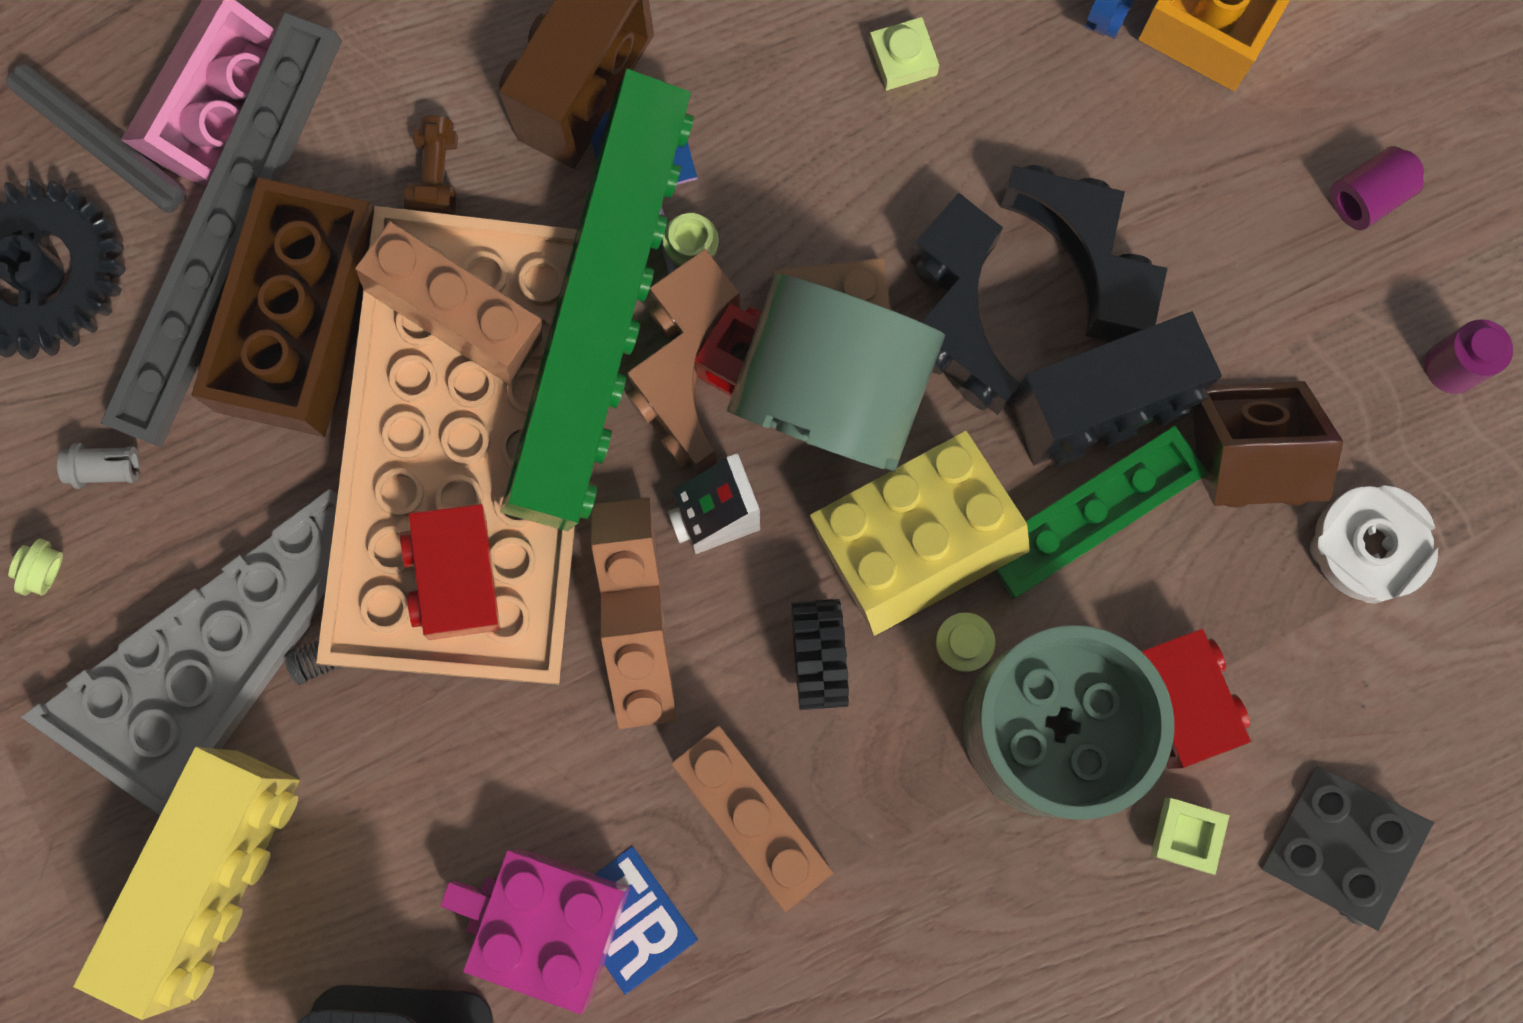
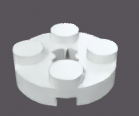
M1385 485L1380 487H1359L1338 496L1326 506L1317 521L1315 536L1310 543V552L1312 558L1320 565L1325 577L1335 588L1354 599L1376 604L1408 595L1416 591L1428 580L1438 560V548L1433 549L1434 539L1431 530L1436 528L1428 510L1410 493L1397 487ZM1377 529L1386 536L1382 546L1388 552L1383 559H1380L1378 553L1371 556L1366 551V543L1363 540L1366 530L1371 535L1376 533Z

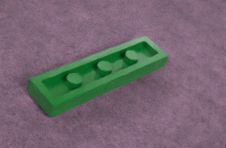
M1174 426L1028 519L1026 523L1028 525L1030 552L993 572L1013 601L1206 476L1208 472L1176 426Z

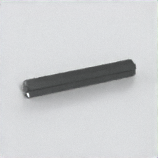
M25 64L17 65L14 72L7 75V87L164 212L171 213L176 211L179 204L185 201L186 191L180 184L133 147L123 142L119 136L30 66Z

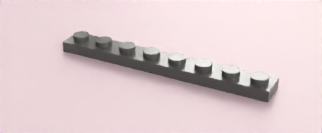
M286 12L284 13L101 420V424L162 448L204 354L257 178L280 182L342 43V39L336 31Z

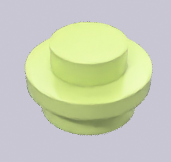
M695 213L681 214L672 219L666 226L663 236V248L669 260L679 267L704 249L709 252L712 258H714L718 250V232L714 224L702 215Z
M41 538L36 540L31 547L22 545L15 554L8 573L10 578L15 579L14 591L24 596L30 592L42 596L45 595L59 572L63 553L51 549V542Z
M955 614L945 620L937 632V653L948 667L956 671H975L983 667L994 653V632L988 622L976 614Z

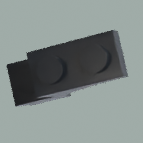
M1013 165L1004 189L1000 208L1016 212L1042 226L1059 241L1070 255L1078 269L1086 293L1087 328L1085 336L1112 342L1156 325L1168 268L1153 265L1149 258L1138 254L1111 255L1125 191L1110 188L1108 183L1095 178L1074 180L1057 176L1051 169L1044 166L1028 165L1018 167Z
M958 193L914 245L910 262L915 265L914 270L916 274L930 287L938 290L942 287L947 291L921 323L935 328L946 335L932 372L938 375L945 372L961 385L959 391L970 404L983 411L989 408L996 415H999L1009 403L1020 383L999 362L987 341L978 308V286L982 266L996 247L1003 227L962 194Z

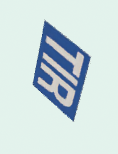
M633 846L594 874L630 887L604 962L605 967L625 995L698 941L696 935Z

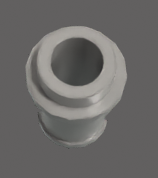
M74 443L69 449H61L58 454L57 471L59 479L63 484L71 483L75 489H83L87 483H136L140 476L138 472H132V469H140L139 452L135 446L86 449L83 444Z

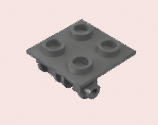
M1316 766L1262 870L1340 911L1339 915L1361 927L1365 924L1379 932L1434 822Z

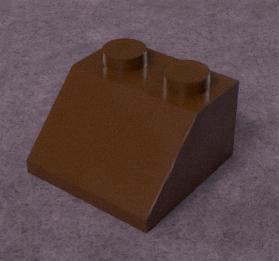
M1305 381L1212 385L1206 391L1208 399L1192 407L1197 457L1208 472L1201 480L1214 506L1225 505L1239 508L1249 504L1284 503L1288 505H1301L1306 502L1331 501L1343 440Z

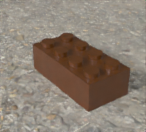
M257 178L191 396L219 414L321 437L326 436L361 315L364 289L355 268L369 250L374 208L369 201L265 178Z

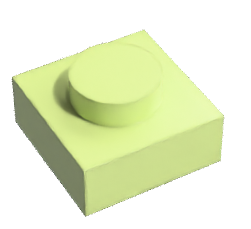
M922 17L870 32L869 45L886 91L937 76L940 65Z
M1165 798L1151 856L1216 875L1230 815L1177 799Z

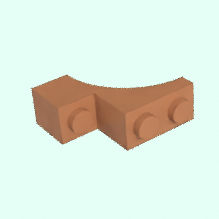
M706 249L650 287L655 308L649 311L653 321L667 339H671L675 335L677 338L627 372L634 390L627 397L646 423L654 418L657 420L667 434L661 440V443L671 458L680 468L689 463L697 475L715 465L717 461L715 450L706 438L696 413L695 390L698 373L694 359L730 303L740 308L739 291Z
M650 497L594 504L591 512V546L601 593V642L618 729L677 722L676 701L661 594L658 547Z

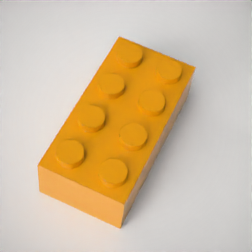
M1158 0L1138 40L1235 92L1257 59L1290 0Z

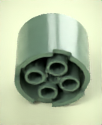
M775 273L726 411L766 428L773 427L781 433L806 441L808 444L881 469L886 468L896 471L946 335L924 323L868 301L806 280Z
M1070 625L1050 628L1036 633L1003 652L986 666L976 678L967 696L962 719V732L966 754L968 753L972 765L984 784L999 800L1014 809L1034 816L1086 820L1120 812L1141 799L1153 787L1165 769L1170 757L1174 738V714L1169 692L1162 677L1151 661L1139 649L1109 631L1088 626ZM1061 712V722L1070 726V732L1068 735L1058 736L1056 741H1054V730L1045 727V720L1057 716Z

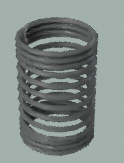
M315 641L314 644L310 643L309 646L305 645L299 651L295 650L285 655L287 670L293 681L299 686L307 683L308 679L312 681L313 677L318 678V675L323 676V673L328 674V671L338 670L339 666L324 665V669L323 665H319V671L313 658L314 656L317 661L318 641ZM308 658H309V660L311 661V663H312V665H313V668H314L315 673L313 672V670H312V668H311V666H310V663H309V661H308ZM303 660H304L305 664L307 665V668H308V670H309L310 676H309L308 672L306 671V668H305V666H304Z

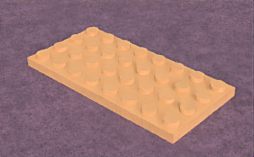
M374 206L369 249L391 221L542 320V341L514 381L509 385L367 292H363L316 663L327 666L559 685L575 526L567 532L500 513L577 229ZM483 504L486 513L501 630L428 640L423 635L422 626L414 628L411 626L407 592L418 590L415 567H404L400 532L410 531L408 515L410 513Z

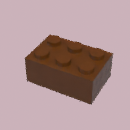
M554 0L546 14L540 13L536 17L529 31L528 45L518 61L513 59L508 63L502 73L499 84V93L518 141L573 169L576 168L589 146L592 136L605 114L610 110L615 90L626 69L634 70L654 36L649 0Z

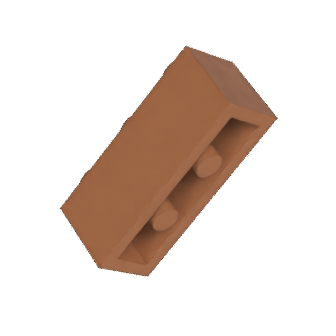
M391 221L355 268L365 292L509 385H511L542 341V320Z
M717 726L671 763L785 913L834 874L720 726Z

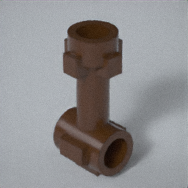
M436 115L424 116L420 119V129H414L413 137L415 147L423 149L420 183L406 184L404 209L455 215V188L453 185L443 184L446 150L457 149L458 135L454 131V123L450 119Z

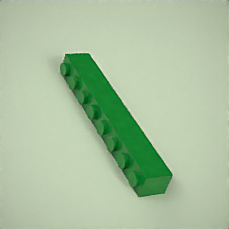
M626 69L615 90L500 513L567 532L579 523L580 518L588 519L591 514L597 493V485L589 483L594 462L603 463L612 435V430L603 428L608 408L616 409L618 407L626 382V375L618 373L623 353L628 355L632 353L639 333L640 322L632 320L636 301H645L653 279L654 269L646 267L650 248L656 250L659 248L668 218L659 213L663 198L672 197L681 171V166L673 163L677 146L685 147L693 126L694 116L686 113L691 92L630 69Z

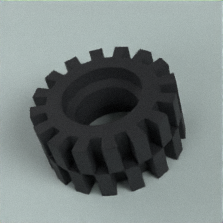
M840 599L792 602V631L799 709L848 707L847 651Z

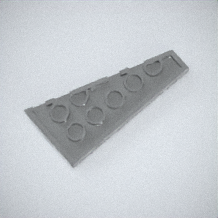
M331 489L327 490L274 529L269 539L246 556L242 557L239 555L222 568L224 572L200 590L193 589L120 643L116 652L90 671H82L66 683L68 686L66 689L44 705H36L21 716V718L161 815L194 748L222 749L283 664L285 655L291 653L323 608L338 494Z

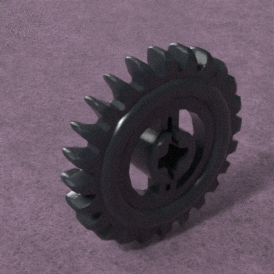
M29 178L27 179V196L25 197L15 185L5 182L4 188L7 202L3 203L0 201V279L19 292L18 307L6 303L0 294V355L10 357L18 351L22 357L30 360L37 356L41 347L45 353L54 356L60 350V340L64 339L72 347L77 346L80 343L78 331L81 328L95 333L98 325L93 317L96 314L109 316L112 313V308L105 302L106 297L119 296L122 288L111 280L123 275L126 270L125 265L118 260H114V258L122 254L124 245L117 239L112 238L116 233V225L111 220L103 218V208L94 201L87 202L85 195L78 189L72 188L67 193L61 184L56 181H50L45 192L44 188L37 181ZM49 236H55L62 240L69 250L72 268L68 283L60 294L45 304V299L57 292L65 276L64 267L59 258L48 251Z

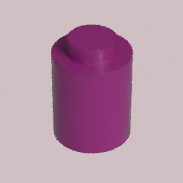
M1389 146L1331 185L1330 199L1339 217L1347 225L1356 230H1365L1422 191L1424 185L1423 165L1413 152L1403 150L1400 147Z
M1485 319L1470 321L1429 350L1425 359L1426 374L1432 384L1441 391L1451 394L1467 392L1500 373L1509 365L1513 356L1512 340L1506 330L1493 321Z

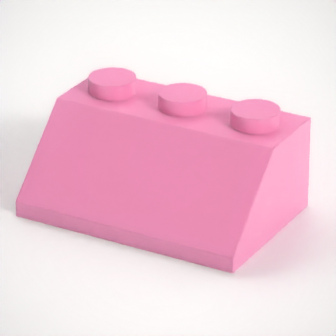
M202 0L121 140L170 172L206 188L276 30L236 0Z

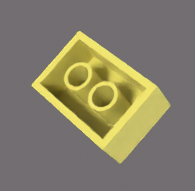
M967 431L896 468V471L886 473L810 515L823 548L874 636L1030 552L1026 521Z

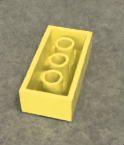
M195 747L73 987L140 1020L186 1005L191 1000H197L203 994L213 976L214 966L209 963L219 943L226 942L240 922L243 909L238 907V904L248 884L254 885L260 879L269 863L271 853L266 848L276 828L282 829L294 813L298 802V796L294 794V791L300 779L238 750Z

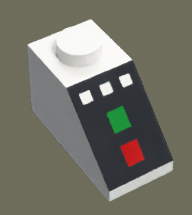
M738 453L726 457L673 490L678 507L668 510L669 517L679 543L691 540L696 554L760 530V509Z

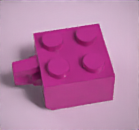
M516 848L507 850L497 879L485 877L481 889L456 880L449 882L440 907L470 918L466 931L476 935L465 965L464 973L581 1015L591 1003L631 887Z

